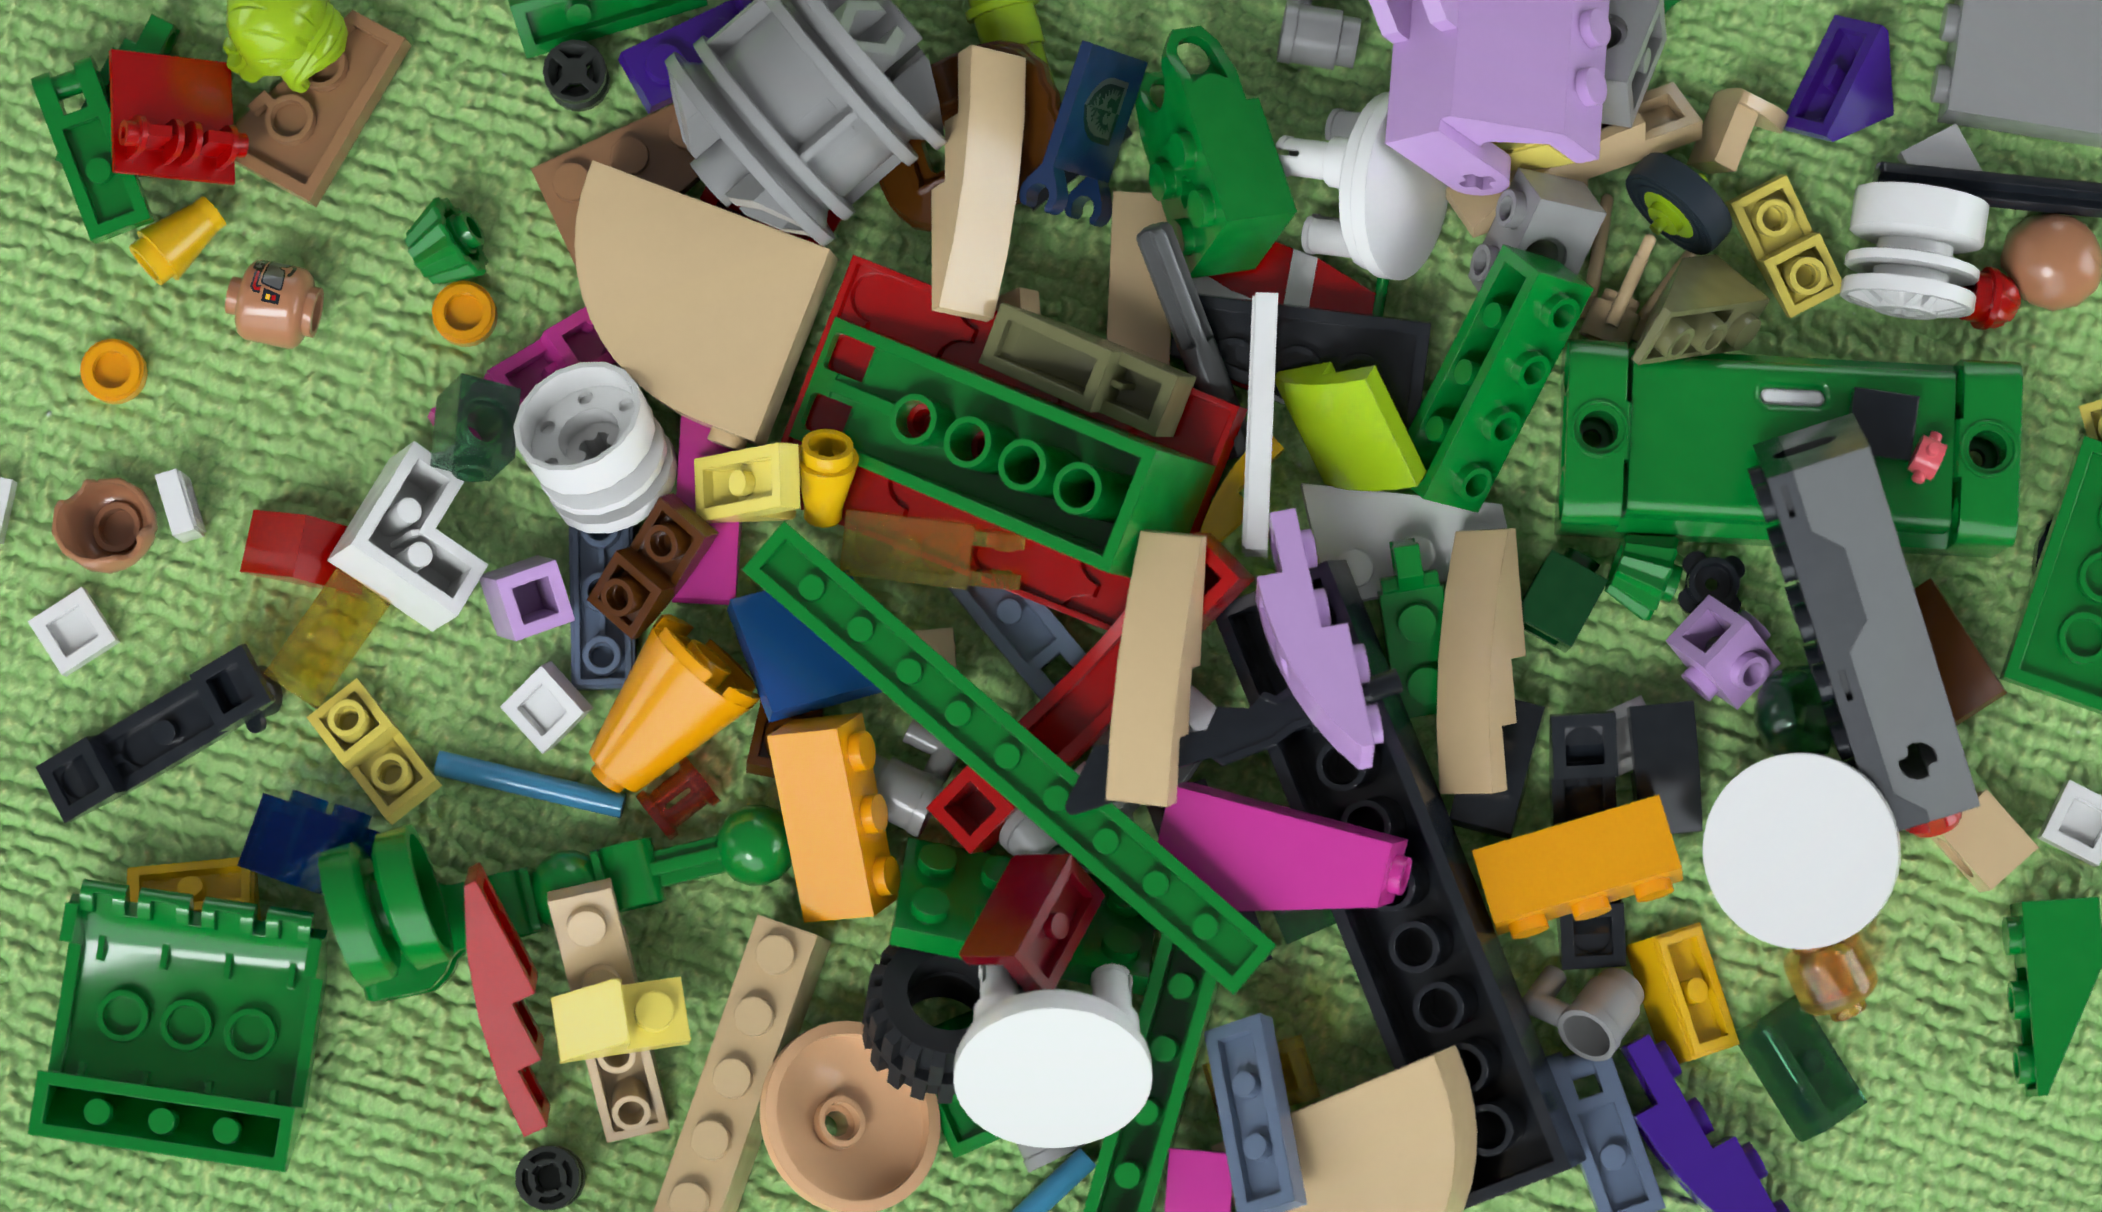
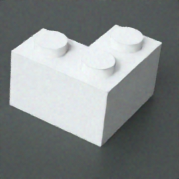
M413 441L389 458L327 561L433 632L459 615L489 565L436 529L467 477Z

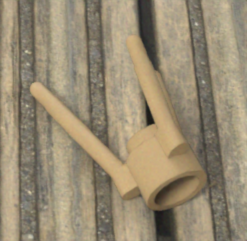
M1604 194L1600 205L1607 214L1592 243L1586 283L1593 287L1594 290L1579 317L1584 320L1579 333L1590 340L1627 342L1629 346L1630 341L1639 342L1651 309L1682 258L1695 257L1697 254L1685 250L1639 313L1636 314L1640 302L1633 299L1632 296L1656 243V237L1653 234H1647L1633 258L1619 292L1605 288L1602 297L1598 298L1613 207L1612 195Z

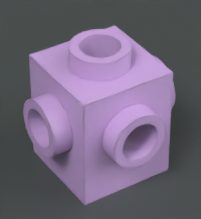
M1708 595L1665 640L1687 667L1681 676L1697 694L1707 701H1710L1717 695L1737 710L1781 664L1765 643L1771 636L1770 633L1754 616L1745 610L1737 614L1711 595Z

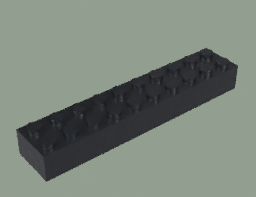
M1327 560L1318 564V567L1309 568L1313 590L1325 589L1330 610L1331 626L1348 623L1352 645L1364 644L1370 676L1390 670L1347 561ZM1256 591L1235 599L1215 620L1249 706H1251L1264 691L1278 695L1288 687V684L1277 666L1265 636L1256 604ZM1396 694L1373 702V704H1377L1379 709L1384 742L1374 746L1372 768L1361 770L1356 768L1332 746L1320 731L1313 734L1311 727L1295 731L1276 746L1267 749L1291 809L1408 839L1404 856L1412 859V867L1407 887L1401 896L1395 894L1393 903L1377 908L1331 909L1394 1069L1403 1067L1456 1045L1469 1079L1477 1125V1155L1473 1182L1464 1208L1467 1209L1572 1169L1587 1158L1401 695Z

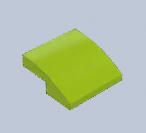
M1327 362L1280 371L1275 375V384L1324 484L1334 488L1353 491L1397 490L1417 487L1427 471L1375 365L1336 373L1332 363Z

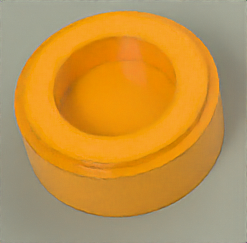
M458 281L447 285L438 293L432 307V318L436 329L445 340L456 346L471 347L484 342L493 333L497 324L498 313L493 298L486 289L474 282Z
M105 339L95 343L87 350L81 362L80 375L85 388L104 403L123 404L133 400L143 390L147 381L148 371L144 357L135 347L124 340Z

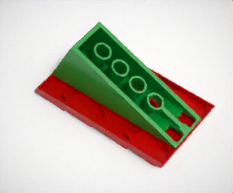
M853 255L781 442L799 444L800 446L806 434L818 429L838 430L851 438L854 445L853 448L859 455V463L843 505L842 519L838 523L839 525L1108 631L1126 609L1140 531L1155 530L1193 534L1200 531L1211 504L1210 500L1212 495L1214 496L1235 443L1234 439L1239 433L1248 409L1192 388L1174 437H1154L1100 412H1088L979 363L998 313L997 310H995L994 318L988 322L932 311L931 284ZM800 488V509L804 510V503Z

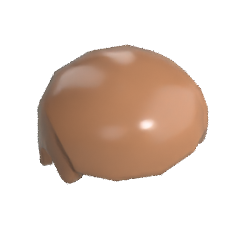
M2041 213L2025 217L2007 233L2000 257L2001 268L2007 273L2008 277L2014 280L2021 299L2028 301L2029 304L2050 311H2057L2080 305L2097 290L2102 279V250L2095 234L2081 221L2068 215Z
M122 478L86 479L82 487L73 496L66 500H59L54 507L52 535L59 548L68 558L92 572L112 574L136 564L153 545L158 529L157 512L146 493Z

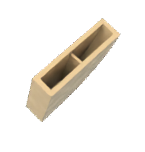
M593 160L580 195L576 216L574 247L581 295L590 320L601 341L620 367L625 369L632 379L650 395L681 416L710 428L707 440L734 451L745 449L747 443L754 446L766 445L839 259L826 247Z
M1456 1045L1290 1113L1307 1205L1286 1212H1463L1475 1170L1477 1125L1469 1079ZM1224 1141L1211 1146L1212 1151L1226 1152ZM1233 1194V1195H1232V1199H1233V1202H1234V1204H1235V1199H1234V1194Z

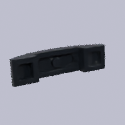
M247 644L239 645L190 674L191 680L102 733L87 736L36 766L64 823L72 822L164 774L235 731L274 703L276 699Z
M1598 711L1550 714L1549 782L1551 827L1616 808V776H1618L1616 712ZM1621 899L1610 902L1611 911L1595 918L1575 921L1573 914L1556 918L1562 970L1626 966L1624 903Z

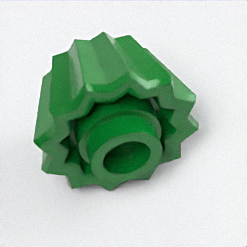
M439 197L434 198L406 232L407 237L404 239L408 246L407 252L413 258L415 266L420 269L424 278H428L433 285H441L484 275L486 273L485 265H487L488 260L483 252L485 236L480 225L469 212H462L460 208L454 207L448 198H443V200Z
M1624 535L1614 554L1608 571V582L1604 591L1641 620H1650L1653 612L1657 610L1660 600L1668 603L1671 602L1680 583L1683 567L1674 564L1678 553L1677 546L1679 540L1676 537Z

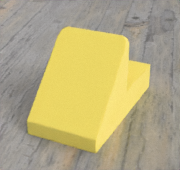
M777 442L694 459L696 513L707 523L792 520L796 516V509H800L799 444Z
M681 976L622 985L620 978L610 979L551 997L550 999L560 1064L687 1045L691 1041Z

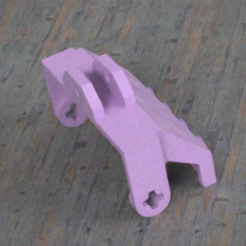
M1369 0L1382 36L1393 43L1385 144L1451 189L1460 193L1478 196L1501 193L1510 185L1511 157L1492 142L1549 144L1575 163L1598 160L1600 154L1602 108L1607 97L1605 63L1606 47L1611 37V27L1608 20L1610 0Z

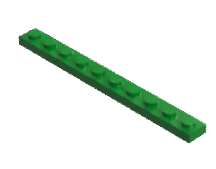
M785 521L743 567L742 571L1231 994L1236 995L1277 947L1271 939L1113 803L1078 815H1069L1065 810V805L1079 774Z

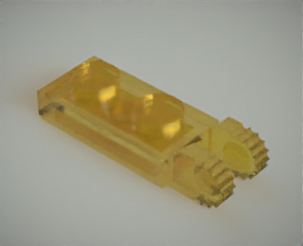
M847 509L840 569L849 576L967 590L969 585L1019 590L1021 575L1014 574L1010 570L971 569L973 545L990 547L997 551L1015 552L1016 550H1024L1026 537L1010 532L975 529L976 524Z

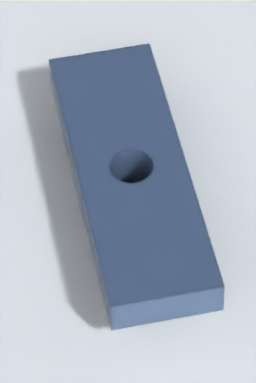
M569 526L570 605L575 617V621L570 622L571 683L578 691L621 690L637 659L636 639L632 640L587 601L592 589L595 587L616 550L630 547L634 540V526L614 533H585Z

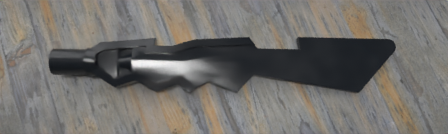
M1396 668L1371 675L1370 682L1361 684L1366 706L1373 704L1375 701L1403 693L1401 680ZM1289 686L1278 695L1264 691L1249 708L1217 707L1206 730L1189 732V734L1181 737L1179 740L1178 768L1212 758L1221 766H1225L1274 747L1295 731L1311 727L1312 733L1315 734L1319 730L1300 706ZM1109 744L1093 747L1066 802L1065 810L1069 815H1078L1118 802L1106 800Z

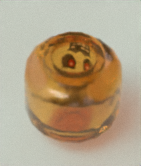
M1858 932L1847 939L1829 946L1814 949H1790L1783 960L1786 976L1804 1012L1814 1016L1830 1015L1832 1021L1835 1022L1850 1019L1865 1010L1867 1007L1865 998L1874 991L1878 984L1877 972Z

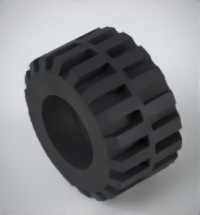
M888 945L881 953L880 964H874L869 979L862 1024H864L862 1038L865 1049H872L870 1062L877 1072L884 1069L889 1070L887 1082L898 1090L903 1084L912 1087L910 1097L924 1101L925 1094L930 1093L938 1095L937 1103L952 1104L953 1094H956L954 1087V1059L957 1048L969 1027L960 1030H944L933 1027L924 1022L914 1012L912 1006L925 999L945 997L965 1004L974 1012V1006L980 999L979 965H967L963 959L903 947L898 948L893 945ZM1019 985V994L1026 993Z

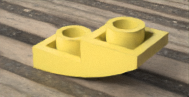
M1780 174L1725 202L1752 258L1788 318H1792L1840 293L1842 282L1840 274L1821 234L1813 232L1787 175Z
M358 678L306 717L340 763L352 774L391 825L443 786Z

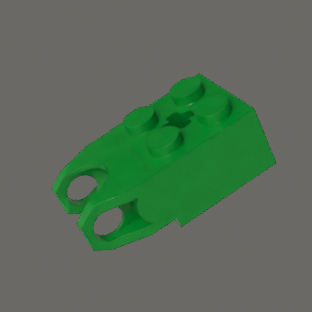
M1202 26L1172 29L1167 37L1162 53V71L1144 73L1135 101L1140 137L1150 165L1149 185L1152 195L1157 201H1161L1167 222L1173 227L1192 278L1255 269L1297 213L1260 99H1246L1234 65L1219 41ZM1192 43L1204 50L1209 62L1207 70L1200 74L1188 73L1178 56V45ZM1156 85H1164L1165 88L1164 101L1161 108L1153 102L1150 96V88Z

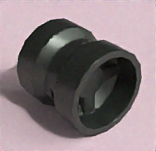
M540 1146L529 1151L520 1160L515 1172V1185L520 1197L529 1206L539 1210L561 1209L572 1204L581 1195L585 1185V1169L580 1158L572 1150L562 1146Z

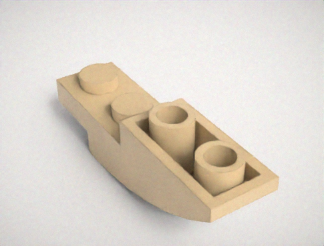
M1671 82L1646 91L1632 128L1601 123L1600 154L1598 160L1529 170L1582 181L1588 187V179L1641 161L1650 153H1664L1701 140L1703 120L1676 84ZM1517 170L1510 171V184ZM1447 187L1446 199L1471 236L1475 238L1488 233L1496 216L1497 202L1503 192L1478 196L1460 193Z
M611 878L547 892V903L570 992L616 978L621 979L622 985L639 983L626 928L622 925ZM654 1050L586 1060L607 1143L670 1129Z

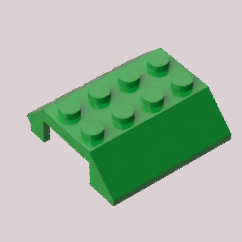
M84 879L80 894L72 893L70 901L65 902L59 941L69 942L49 1066L48 1070L37 1071L27 1135L287 1172L307 1108L327 982L328 930L315 928V912L269 906L266 921L257 920L258 904L206 896L202 912L194 911L193 894L142 887L137 903L130 902V885Z

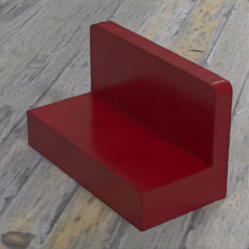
M1071 854L1015 855L1006 867L959 955L967 965H1003L1025 992L1055 990L1105 894Z

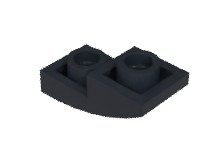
M1515 699L1517 723L1502 726L1507 791L1494 794H1455L1450 813L1452 825L1506 839L1512 838L1527 787L1529 768L1544 721V706Z
M1694 701L1628 707L1627 716L1633 773H1631L1633 802L1659 795L1671 834L1701 832V783Z

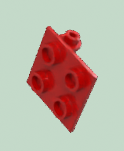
M110 49L112 173L234 185L235 159L246 157L249 139L246 133L238 132L237 127L233 125L232 72L227 67V62Z

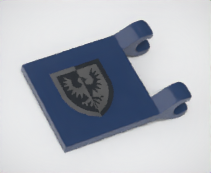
M1082 40L1043 162L1026 178L1020 188L1019 199L1023 205L1035 207L1038 203L1040 191L1046 187L1049 192V199L1044 208L1046 213L1059 215L1065 210L1068 217L1078 220L1082 216L1085 203L1092 200L1094 210L1089 223L1093 226L1103 227L1109 222L1112 216L1109 181L1148 62ZM1065 171L1086 176L1068 195Z

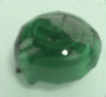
M1809 665L1787 666L1778 669L1765 680L1754 704V725L1763 746L1775 756L1800 752L1826 755L1831 749L1832 736L1822 704L1831 702L1833 699L1822 702Z

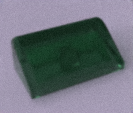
M1800 993L1791 996L1736 1031L1740 1042L1738 1046L1793 1134L1800 1142H1805L1827 1131L1867 1103L1864 1095Z

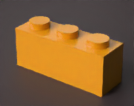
M863 713L791 720L767 735L803 921L806 923L874 917L897 900L900 870L896 859L890 855L885 830L888 824V809L884 797L878 794L873 769L876 761V748L872 735L866 731Z
M1659 795L1472 850L1497 936L1510 932L1512 939H1523L1540 934L1549 929V920L1573 914L1575 921L1601 916L1611 911L1610 902L1635 895L1637 902H1647L1662 898L1674 891L1673 883L1683 881L1681 862Z

